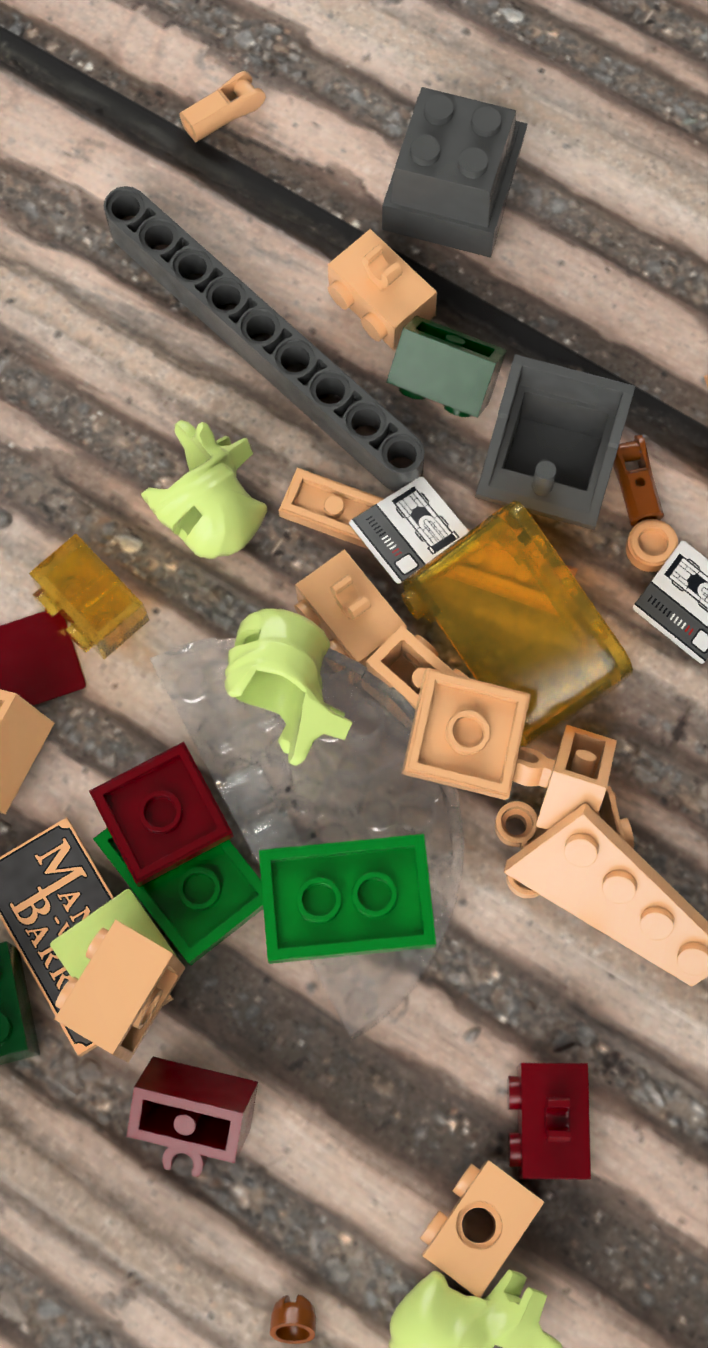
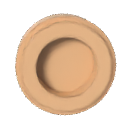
M643 520L637 523L629 533L626 541L627 557L638 569L646 572H657L678 546V537L673 528L661 520Z

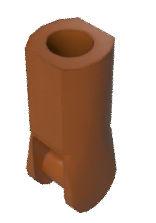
M641 434L635 435L634 441L619 444L613 464L632 527L643 520H661L664 517L644 437ZM637 460L639 468L627 471L625 463Z

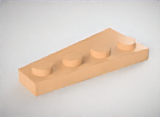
M582 804L506 861L505 874L691 987L708 977V921L588 804Z

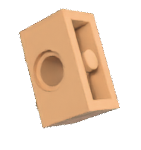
M489 1160L485 1161L480 1169L472 1163L452 1190V1192L460 1197L459 1201L448 1217L441 1211H438L420 1237V1240L428 1245L422 1256L479 1298H481L544 1204L542 1199ZM473 1208L486 1210L493 1220V1231L482 1242L470 1241L462 1230V1220L465 1214Z

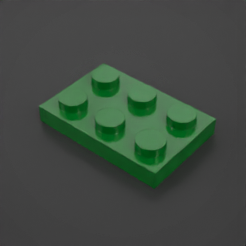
M108 828L93 838L190 966L263 910L261 879L230 840L138 887Z
M424 834L259 850L269 964L436 947Z

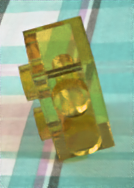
M76 533L29 573L38 589L32 596L52 618L59 612L71 624L65 631L85 653L93 648L103 659H106L150 620L144 604Z

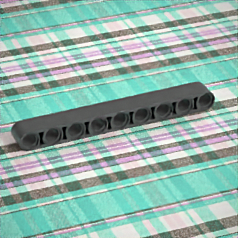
M123 186L112 190L107 195L103 206L114 242L385 487L396 492L418 477H423L425 452L423 444L417 436L141 191L134 187ZM126 216H136L130 220H121ZM158 245H169L167 248L162 250L153 249ZM192 274L203 275L201 278L196 280L186 279V277ZM231 303L237 305L232 310L224 311L218 309L224 304ZM262 333L272 336L268 340L261 342L252 339L257 334ZM293 364H302L307 367L303 371L296 373L286 370L287 367ZM330 394L342 398L334 404H326L320 401L322 397ZM367 425L377 429V432L373 435L362 436L357 434L355 430L360 426ZM397 457H406L412 460L413 464L407 468H397L391 465L390 461Z

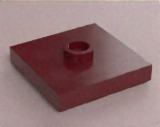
M184 741L89 790L138 887L234 837Z

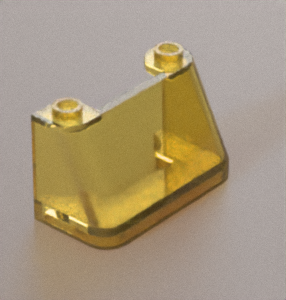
M516 500L511 501L494 512L403 582L402 587L405 592L401 596L410 613L417 620L424 616L430 623L437 622L476 680L531 694L520 743L522 747H529L617 689L633 672L632 663L616 636L533 517Z

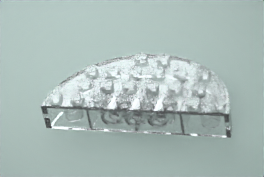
M214 637L175 647L150 658L161 685L259 869V850L424 834L436 947L308 960L350 1040L353 1041L381 1022L413 991L431 966L445 939L454 914L463 874L465 845L457 788L401 774L415 709L395 688H390L382 680L368 672L367 667L335 650L329 649L321 666L320 675L323 686V701L345 712L344 717L353 723L345 740L325 734L317 738L313 742L306 759L297 766L288 763V754L283 753L278 742L286 725L281 716L275 712L241 702L235 697L232 698L225 690L224 681L226 680L225 669L228 666V652L231 648L235 647L236 638L217 640Z

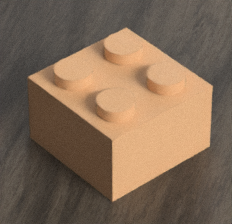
M115 920L109 930L102 928L92 940L86 952V957L90 959V962L80 978H70L61 990L55 1006L60 1011L54 1020L112 1055L129 1063L185 970V966L172 952Z

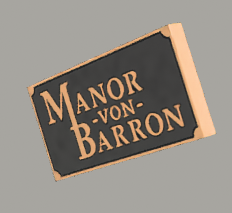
M67 817L0 857V918L55 1016L60 1011L55 1006L56 1000L65 984L72 977L51 948L50 943L114 898ZM171 993L165 1001L164 1005L174 1000ZM60 1023L78 1056L81 1057L98 1047V1045Z

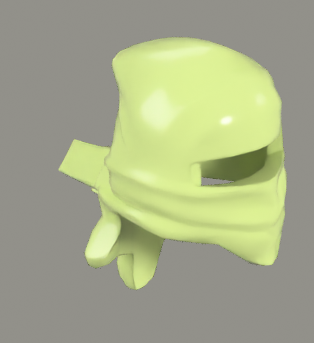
M180 420L175 424V434L185 450L189 472L168 489L148 487L141 493V496L157 516V519L163 525L170 528L174 534L178 535L195 555L205 557L206 559L230 556L243 549L260 528L267 513L266 504L251 498L236 478V471L253 455L247 438H242L233 444L228 436L215 441L214 434L207 423L201 422L195 429L188 421Z
M281 608L261 609L249 614L240 623L235 647L231 648L228 652V666L225 669L226 680L224 681L225 690L232 698L235 697L241 702L275 712L281 716L286 725L278 742L283 753L288 754V763L297 766L306 759L313 742L317 738L325 734L345 740L353 722L344 717L345 712L323 701L320 671L323 658L330 647V641L325 632L313 621L300 614Z
M510 1269L491 1293L482 1298L466 1296L448 1286L447 1280L441 1272L432 1271L403 1298L392 1314L390 1321L391 1339L389 1341V1348H493L494 1345L502 1348H563V1346L556 1338L544 1332L539 1324L547 1295L542 1291L528 1287L522 1299L519 1298L527 1277Z

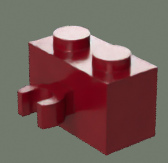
M153 1056L134 1086L126 1137L166 1146L167 1148L162 1157V1164L164 1169L171 1170L179 1153L187 1154L193 1161L192 1176L195 1177L201 1174L208 1157L235 1163L251 1129L258 1081Z
M520 1063L517 1066V1076H508L507 1079L508 1110H517L518 1133H508L509 1167H518V1179L591 1180L588 1063Z

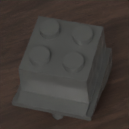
M422 87L417 97L382 205V230L491 258L528 123L516 121V110Z
M515 354L475 498L595 530L636 386Z

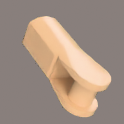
M242 71L237 73L216 91L180 112L183 127L195 143L232 120L256 111L264 103L265 93L262 89L253 87L251 84L252 77L248 72Z

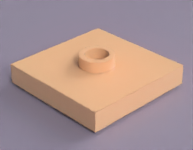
M427 668L423 674L401 774L506 800L510 796L531 694Z

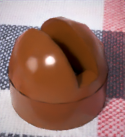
M298 1294L296 1302H291L290 1297L286 1295L275 1303L270 1322V1335L272 1338L288 1344H302L314 1339L316 1332L315 1308L307 1298Z

